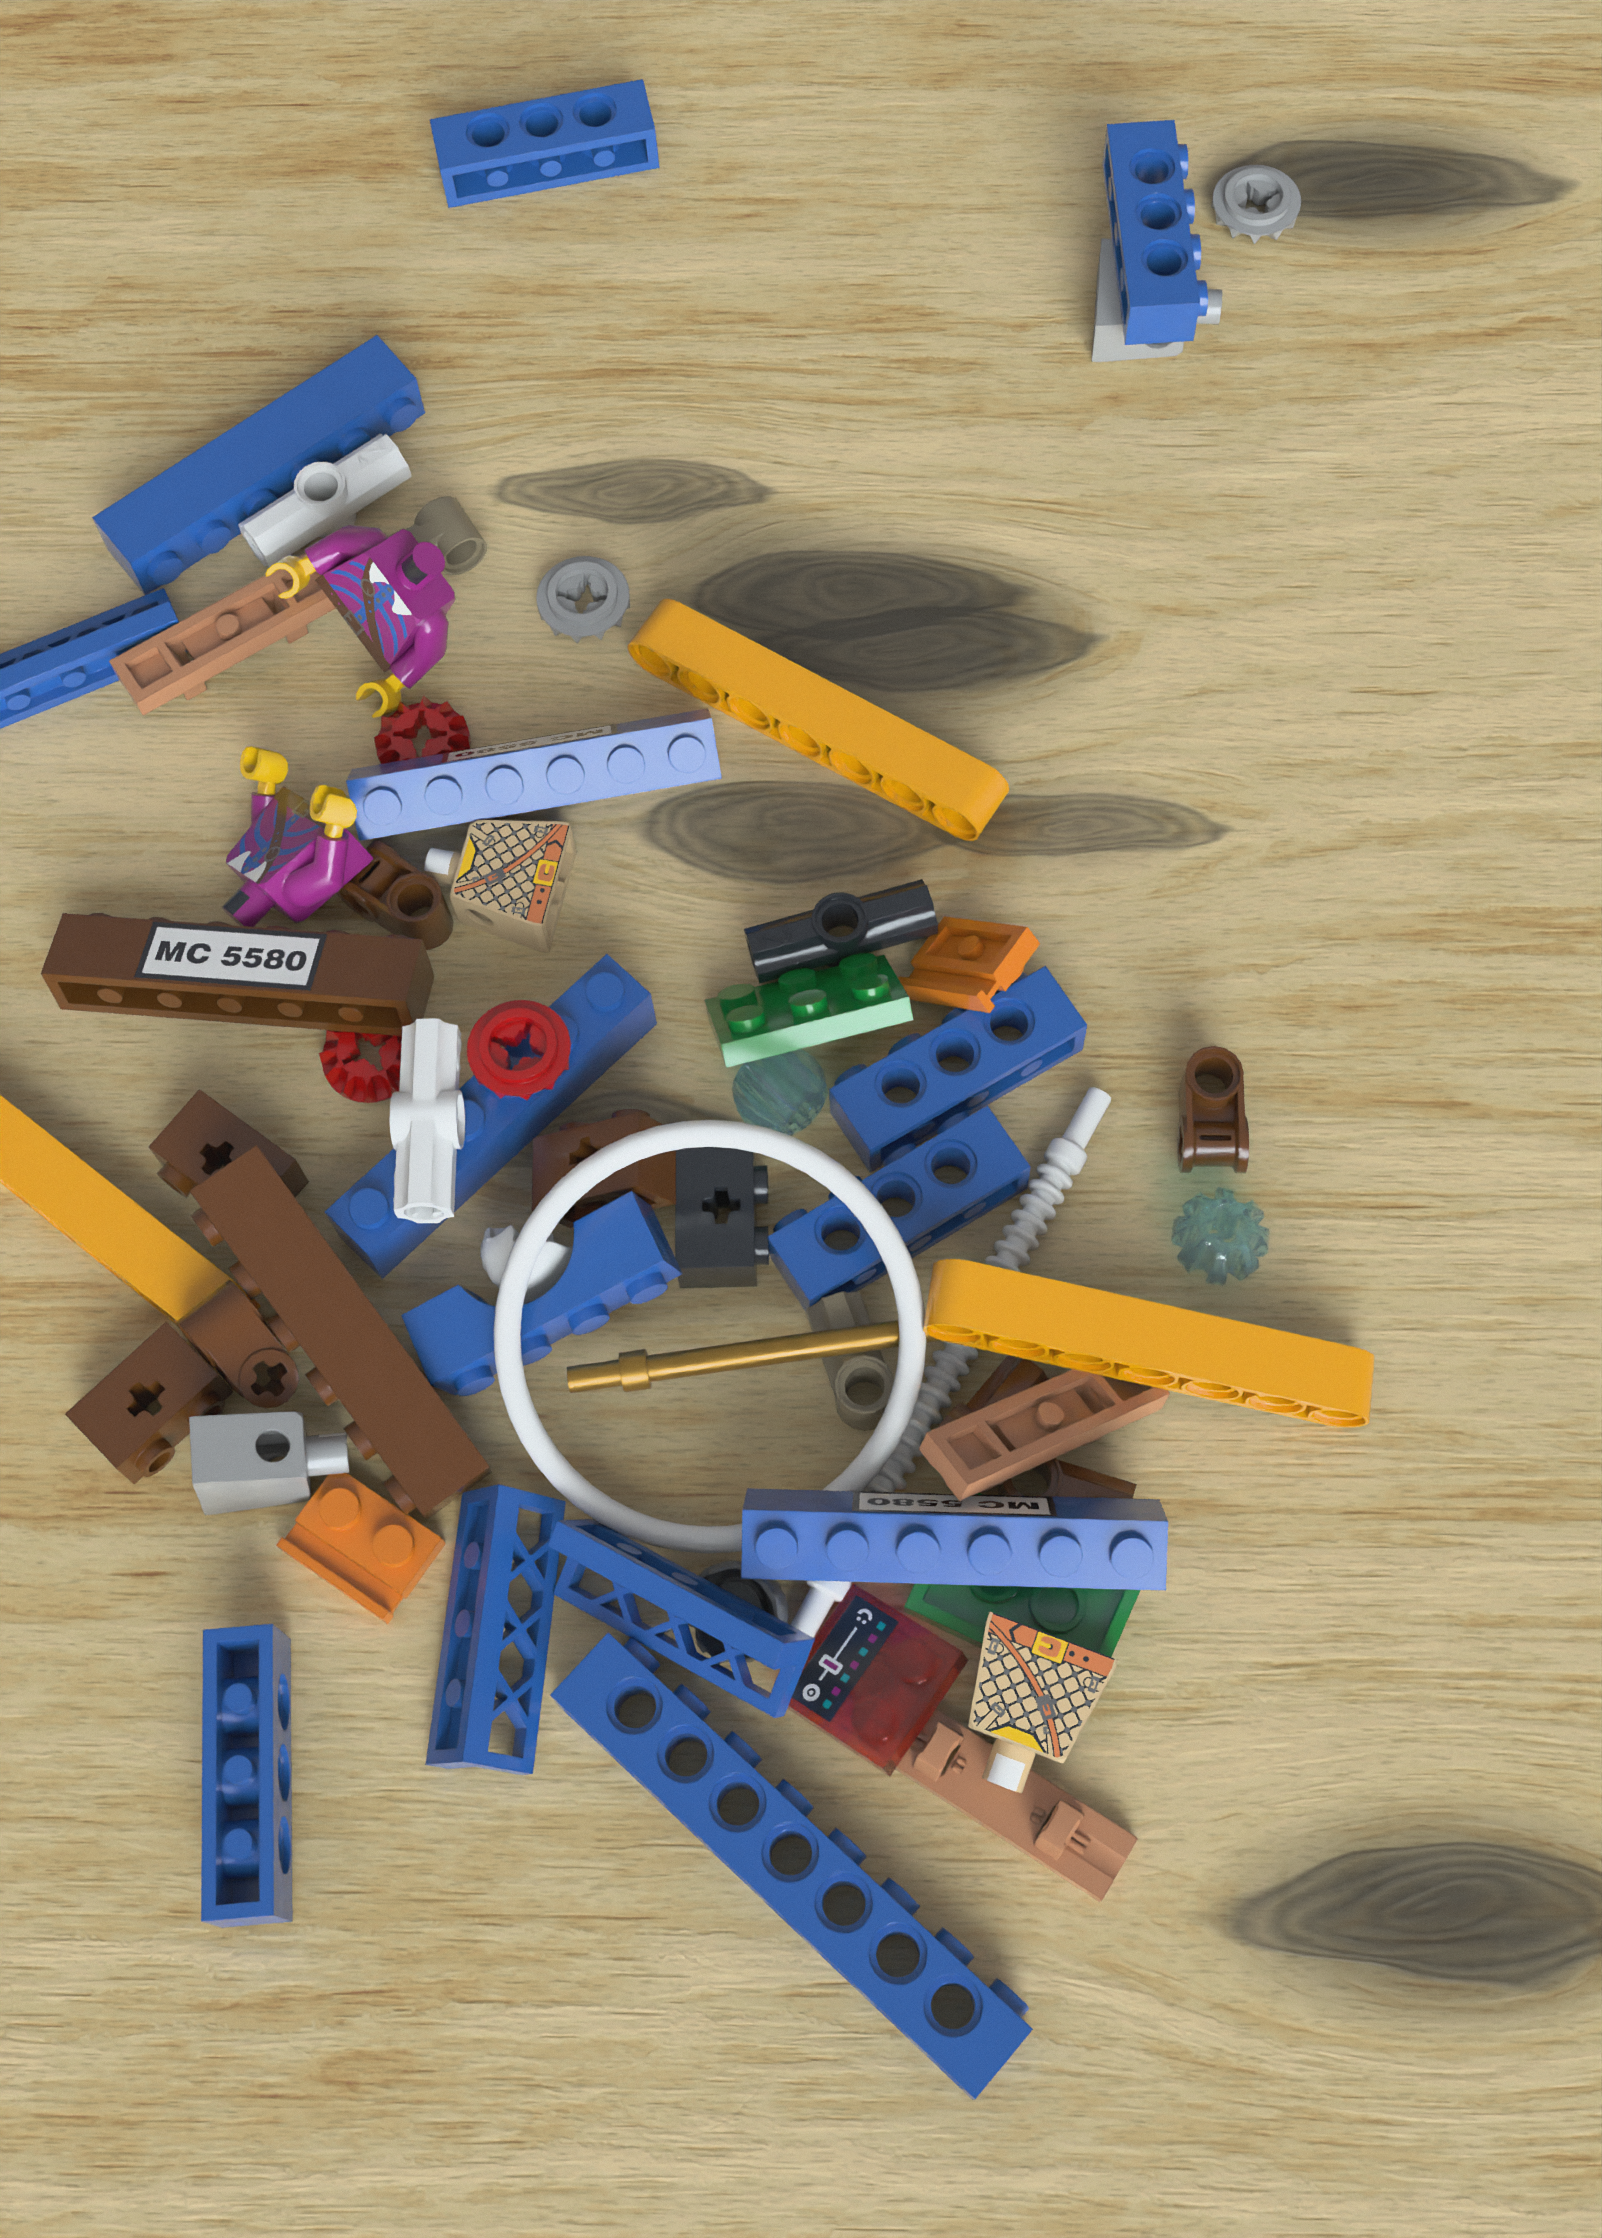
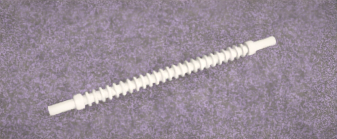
M1095 1087L1089 1088L1062 1138H1055L1051 1141L1044 1154L1047 1164L1042 1163L1037 1166L1036 1172L1040 1178L1032 1179L1028 1182V1188L1032 1193L1020 1196L1019 1201L1023 1209L1012 1211L1011 1218L1015 1223L1014 1225L1003 1227L1002 1232L1006 1240H998L994 1243V1249L998 1254L996 1256H988L985 1260L986 1265L1020 1272L1019 1266L1029 1265L1030 1257L1027 1251H1033L1039 1247V1242L1035 1236L1046 1234L1048 1228L1044 1220H1051L1056 1216V1211L1052 1205H1059L1064 1202V1195L1061 1189L1072 1187L1073 1181L1070 1175L1079 1174L1087 1160V1154L1084 1149L1111 1102V1097L1107 1093ZM942 1341L945 1349L933 1352V1359L936 1365L924 1368V1375L927 1381L925 1383L921 1382L916 1405L899 1444L881 1471L863 1491L894 1492L896 1489L906 1488V1481L902 1477L905 1472H915L916 1466L912 1462V1458L914 1456H923L919 1450L921 1442L926 1433L931 1431L930 1426L932 1424H940L943 1421L939 1409L951 1406L952 1401L948 1393L960 1390L961 1385L957 1377L969 1374V1367L966 1361L978 1358L976 1348ZM807 1581L810 1590L790 1625L815 1637L834 1601L843 1602L851 1588V1582Z

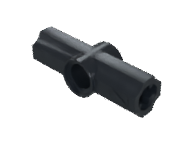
M923 879L860 897L844 892L831 893L823 897L813 910L745 928L744 933L754 971L760 984L778 979L782 974L791 970L801 968L814 969L824 965L832 968L839 966L842 959L854 954L871 953L938 934V922L928 887ZM837 926H847L854 929L851 934L842 937H836L828 933Z

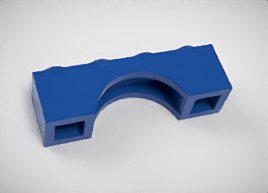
M631 1191L573 1222V1249L570 1261L563 1275L548 1292L538 1299L523 1305L520 1332L523 1366L539 1361L552 1351L551 1344L571 1333L583 1335L599 1329L609 1321V1313L629 1302L632 1304H642L657 1298L667 1290V1282L683 1274L652 1206ZM459 1284L401 1316L430 1385L452 1395L469 1396L488 1388L495 1381L493 1375L497 1374L494 1352L496 1306H491L484 1298Z

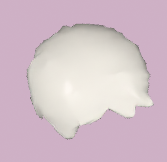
M513 1225L505 1228L488 1227L484 1232V1238L481 1243L480 1256L483 1268L498 1288L500 1287L501 1277L511 1249L519 1236ZM552 1233L547 1238L535 1262L527 1284L523 1304L532 1302L548 1292L561 1278L570 1261L573 1246L570 1248L554 1242Z

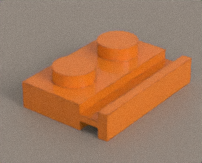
M944 916L938 924V934L929 936L910 961L915 968L910 976H899L898 979L910 1000L990 1013L995 1007L990 1000L997 990L1006 992L1011 983L1018 979L1024 970V965L1040 943L1026 926Z
M339 1473L329 1474L296 1517V1524L285 1539L282 1537L276 1546L380 1620L389 1624L394 1617L392 1615L403 1598L407 1599L446 1543L440 1536L408 1514L405 1515L402 1510L349 1474Z

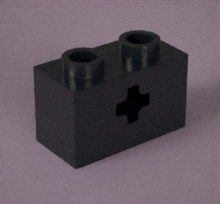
M696 1147L676 1150L675 1259L683 1273L677 1277L680 1288L757 1287V1265H769L767 1238L769 1236L768 1226H757L756 1204H768L769 1202L768 1166L756 1165L754 1152L722 1147ZM718 1208H730L728 1224L715 1223V1219L718 1217Z

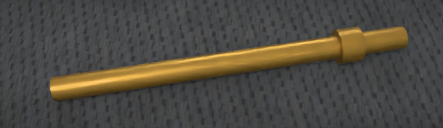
M898 1320L653 1355H648L646 1349L619 1352L618 1360L568 1366V1387L570 1393L623 1386L624 1392L651 1389L652 1382L895 1348L899 1347ZM926 1334V1343L942 1341Z

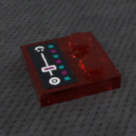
M853 1583L815 1637L787 1709L890 1777L969 1660L963 1651Z

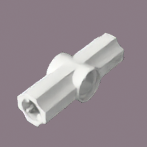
M379 434L334 464L314 462L305 466L297 474L293 490L238 525L255 556L264 566L270 567L317 537L324 538L344 526L354 525L356 512L411 478V472L396 444L387 434L384 436Z
M436 1018L416 1019L414 1023L402 1026L399 1092L392 1094L390 1103V1133L392 1145L396 1151L394 1212L397 1218L412 1220L416 1223H440L445 1218L454 1217L457 1149L463 1148L465 1141V1106L462 1092L459 1090L460 1052L462 1047L461 1032L458 1025L449 1024Z

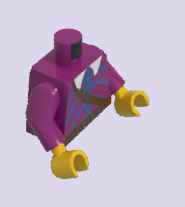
M347 525L305 549L307 555L303 558L287 556L280 559L267 569L266 577L279 569H285L292 575L293 586L278 595V597L286 599L292 597L308 585L310 574L317 571L321 575L315 580L383 672L392 671V674L387 679H378L365 683L356 692L357 701L368 698L375 690L381 694L383 699L382 706L371 716L376 718L397 710L401 701L400 690L404 686L411 689L443 658L447 649L449 626L446 614L456 598L454 590L441 574L445 567V559L437 546L430 542L418 543L412 533L404 528L387 536L380 528Z
M247 746L240 758V771L246 779L258 781V792L251 793V826L226 858V864L240 877L244 884L222 906V909L240 926L254 927L272 908L293 922L299 923L307 919L329 898L339 892L345 884L364 869L374 858L346 829L354 823L357 809L352 800L346 797L342 789L318 785L312 794L310 802L284 786L279 792H276V785L283 782L287 775L288 762L278 752Z

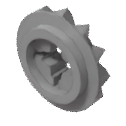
M1246 165L1229 171L1218 181L1213 192L1211 207L1216 212V225L1228 226L1232 238L1242 233L1250 235L1255 244L1261 236L1265 235L1277 241L1284 229H1292L1294 227L1301 207V195L1294 181L1282 171L1265 165ZM1247 198L1249 201L1252 200L1257 206L1266 204L1264 213L1259 212L1255 207L1245 209Z
M591 556L573 557L556 564L540 581L536 596L541 620H544L550 626L555 636L561 633L569 635L577 644L585 636L595 635L602 640L606 630L612 626L621 627L623 615L626 609L630 608L629 586L623 573L612 563ZM586 585H589L593 602L587 605V609L583 610V613H578L575 601L580 600L582 593H585Z

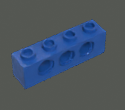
M643 79L430 119L448 208L660 168L656 131Z
M1175 120L1107 124L1102 168L1125 345L1194 341L1197 318L1207 314L1208 289L1206 280H1197L1196 270H1199L1201 265V240L1199 234L1190 233L1189 224H1193L1195 216V198L1193 189H1184L1183 180H1186L1188 176L1187 144H1178Z
M1046 966L1028 976L1025 972H1022L1018 979L1011 983L1006 992L997 990L990 999L995 1005L990 1013L955 1008L942 1020V1025L923 1036L919 1033H913L902 1038L891 1047L888 1056L869 1067L865 1064L855 1065L836 1079L834 1086L829 1089L830 1113L869 1173L881 1167L884 1160L900 1147L910 1143L917 1146L935 1136L938 1128L952 1116L963 1111H968L970 1115L1083 1050L1087 1024ZM1009 1026L1019 1030L1023 1036L1014 1041H1005L996 1037L993 1031L999 1027ZM947 1057H960L967 1061L970 1066L960 1072H951L942 1068L939 1062ZM905 1087L912 1090L916 1097L907 1103H895L890 1101L885 1094L893 1088Z
M988 1105L972 1115L968 1111H963L952 1116L938 1128L937 1136L918 1147L910 1143L895 1150L884 1160L883 1168L862 1180L860 1176H855L867 1187L880 1204L890 1198H901L911 1204L913 1209L908 1214L901 1217L889 1216L897 1227L911 1258L916 1257L1027 1189L1031 1166ZM943 1166H956L963 1170L967 1177L959 1183L947 1184L938 1180L933 1173ZM832 1192L828 1195V1201L810 1212H807L806 1209H798L783 1217L774 1226V1233L767 1237L771 1260L805 1312L806 1308L816 1304L821 1298L842 1291L846 1293L857 1292L888 1274L875 1243L862 1223ZM838 1230L849 1231L858 1238L857 1243L847 1250L832 1249L825 1244L824 1240L830 1233Z
M274 1624L203 1630L201 1922L221 1928L293 1922L291 1638Z

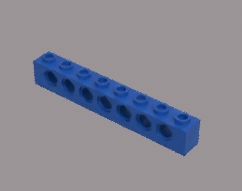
M607 1633L550 1694L556 1704L972 2100H975L1033 2030L1022 2019L1030 2009L1027 2004L998 1978L989 1987L986 1986L967 1968L974 1959V1956L959 1940L943 1927L935 1936L925 1929L913 1917L920 1908V1905L890 1877L879 1886L859 1866L867 1856L839 1829L835 1827L828 1836L819 1830L807 1818L814 1807L790 1783L782 1779L774 1788L759 1774L755 1768L762 1761V1758L742 1738L731 1731L723 1740L704 1722L711 1711L687 1687L680 1684L672 1692L653 1675L661 1665L640 1643L630 1637L622 1646L610 1633ZM644 1694L653 1698L656 1702V1711L648 1724L639 1728H629L620 1723L619 1713L621 1706L629 1697ZM686 1741H695L702 1744L707 1749V1760L704 1767L698 1773L692 1776H679L670 1770L669 1759L676 1746ZM747 1789L753 1792L759 1799V1809L756 1816L747 1824L739 1826L725 1822L720 1816V1805L723 1798L732 1790ZM787 1837H798L804 1840L812 1850L809 1865L804 1871L796 1875H785L778 1872L771 1862L774 1847L779 1841ZM839 1886L855 1888L865 1900L863 1915L857 1922L848 1926L834 1924L826 1917L823 1910L826 1896L831 1890ZM895 1935L910 1939L915 1944L919 1953L917 1967L913 1972L903 1977H893L886 1974L880 1968L876 1958L880 1944L888 1937ZM946 1986H956L963 1989L970 1996L973 2004V2014L967 2025L959 2029H948L941 2026L935 2020L931 2011V2001L939 1989Z

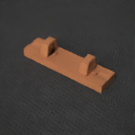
M304 553V554H302L301 556H299V558L301 559V558H303L304 556H306L307 554ZM279 569L267 577L266 575L111 659L109 662L120 682L144 716L181 694L184 695L186 700L207 690L204 683L206 680L284 637L290 644L309 633L307 624L336 608L315 581L321 576L317 571L310 574L308 585L301 591L286 599L278 597L279 594L293 586L292 575L285 569ZM185 650L188 651L193 661L190 662Z
M1072 1369L927 1432L919 1450L941 1474L946 1485L960 1502L979 1492L984 1493L995 1488L1004 1481L1073 1449L1087 1446L1100 1440L1108 1433L1161 1410L1170 1392L1165 1389Z
M897 1684L862 1740L861 1748L1100 1903L1138 1838L1031 1769L1022 1793L983 1779L982 1775L993 1745ZM957 1745H960L948 1768L941 1775L951 1752ZM1055 1806L1054 1811H1053V1813H1052V1816L1050 1817L1049 1821H1048L1047 1824L1043 1827V1829L1041 1830L1039 1836L1037 1837L1038 1832L1040 1831L1041 1827L1043 1826L1044 1822L1046 1821V1819H1047L1048 1815L1050 1814L1051 1810H1052L1053 1807Z

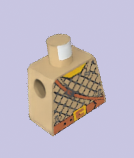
M476 820L469 826L462 852L436 847L430 848L425 861L424 873L431 876L440 886L451 887L450 899L457 919L464 925L540 952L549 953L577 850L571 825L567 822Z
M990 1612L985 1626L968 1726L995 1737L982 1778L999 1786L1022 1793L1036 1754L1064 1763L1114 1673L1118 1660Z

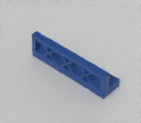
M162 588L1 653L0 729L119 681L109 662L111 659L179 623L165 589Z
M500 1484L462 1493L425 1765L446 1769L479 1767L518 1775L533 1774L555 1596L553 1592L556 1587L560 1552L549 1547L548 1543L557 1520H564L566 1501ZM519 1508L542 1514L539 1542L528 1551L516 1532ZM521 1573L532 1591L530 1610L518 1618L508 1601L510 1582ZM513 1641L524 1659L522 1677L509 1687L499 1670L501 1651ZM503 1711H505L515 1728L512 1756L488 1752L492 1721Z
M594 1519L557 1520L548 1546L567 1556V1559L553 1592L555 1596L623 1634L634 1638L639 1643L774 1718L785 1715L814 1643V1637ZM586 1567L611 1580L614 1591L597 1597L579 1587ZM633 1593L667 1611L669 1621L655 1627L642 1622ZM618 1600L620 1609L609 1603ZM688 1623L722 1641L726 1652L711 1658L698 1653ZM673 1630L676 1640L665 1635L664 1633ZM744 1654L773 1670L780 1669L771 1693L753 1683ZM729 1661L732 1671L720 1664Z

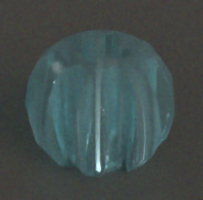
M803 1049L743 1063L732 1085L737 1111L745 1123L767 1127L790 1136L802 1131L815 1120L822 1110L828 1095L823 1068L813 1055Z
M1218 1187L1215 1190L1214 1199H1210L1204 1193L1199 1192L1182 1205L1185 1216H1178L1173 1220L1172 1243L1183 1248L1177 1255V1260L1188 1274L1195 1269L1204 1270L1208 1274L1205 1284L1223 1286L1226 1284L1227 1273L1232 1274L1239 1281L1244 1280L1259 1269L1257 1257H1263L1269 1250V1228L1258 1225L1264 1218V1211L1253 1199L1245 1204L1237 1202L1234 1198L1236 1189ZM1210 1230L1218 1231V1233L1209 1234ZM1232 1238L1231 1242H1224V1239Z

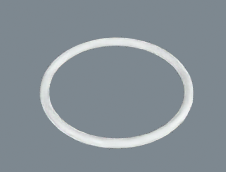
M724 1120L681 1121L655 1126L628 1135L603 1147L580 1162L561 1178L539 1202L515 1241L501 1277L494 1320L495 1364L501 1394L509 1418L521 1443L551 1484L577 1508L610 1529L652 1546L681 1552L705 1554L742 1551V1524L729 1526L683 1525L656 1519L634 1511L611 1499L579 1474L560 1453L544 1429L526 1384L521 1355L520 1332L522 1308L533 1267L547 1238L560 1219L578 1199L614 1172L653 1155L696 1147L740 1149L785 1162L827 1187L851 1210L875 1243L892 1284L898 1312V1362L892 1391L873 1435L853 1462L823 1490L863 1491L881 1471L899 1444L916 1405L924 1372L926 1333L923 1331L925 1309L920 1283L912 1258L897 1227L884 1207L867 1187L844 1166L821 1150L793 1136L767 1127Z

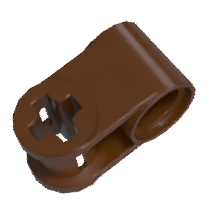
M377 840L372 841L366 849L374 859L336 894L358 915L368 921L377 923L392 934L404 935L413 939H423L426 950L441 946L451 935L454 921L439 884L431 876L426 875L405 861L388 845ZM431 907L423 915L411 916L417 909Z
M1218 1046L1201 1048L1193 1053L1187 1062L1179 1088L1180 1118L1178 1123L1177 1155L1180 1173H1190L1193 1167H1232L1235 1173H1246L1249 1127L1247 1117L1245 1116L1244 1072L1240 1060L1226 1048ZM1206 1074L1214 1075L1221 1079L1226 1090L1219 1093L1206 1092L1200 1088L1195 1078Z
M231 1280L224 1283L176 1322L184 1336L207 1363L219 1372L231 1389L248 1400L252 1405L264 1409L276 1408L288 1402L295 1393L299 1382L296 1364L266 1327L265 1320L255 1306ZM261 1361L269 1366L266 1371L271 1378L268 1384L263 1387L255 1382L257 1375L253 1370L255 1365Z

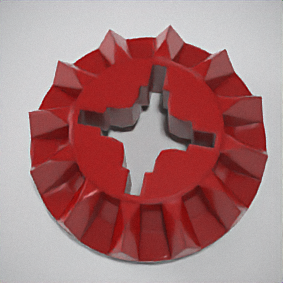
M425 696L422 697L419 703L410 705L400 701L397 711L390 717L381 716V728L378 735L374 737L376 753L380 764L420 758L413 741L410 739L417 738L418 730L422 729L423 725L427 726L431 738L435 739L426 741L421 757L470 749V732L464 716H460L454 711L448 701L442 704L433 703Z
M512 1000L491 1008L478 1019L468 1038L467 1058L479 1085L483 1084L500 1099L507 1095L519 1096L528 1101L530 1096L543 1089L553 1090L557 1078L564 1070H569V1056L572 1043L564 1021L551 1008L535 1001ZM529 1033L531 1050L536 1055H539V1057L535 1056L533 1059L523 1057L518 1065H514L511 1070L509 1053L501 1048V1046L505 1048L507 1045L518 1047L522 1039H526Z
M326 1030V1042L319 1056L324 1075L337 1093L352 1101L374 1103L387 1100L392 1097L394 1092H399L402 1036ZM359 1039L369 1040L374 1047L385 1044L378 1050L382 1070L378 1071L375 1065H370L365 1058L354 1061L361 1055L358 1047L360 1045Z

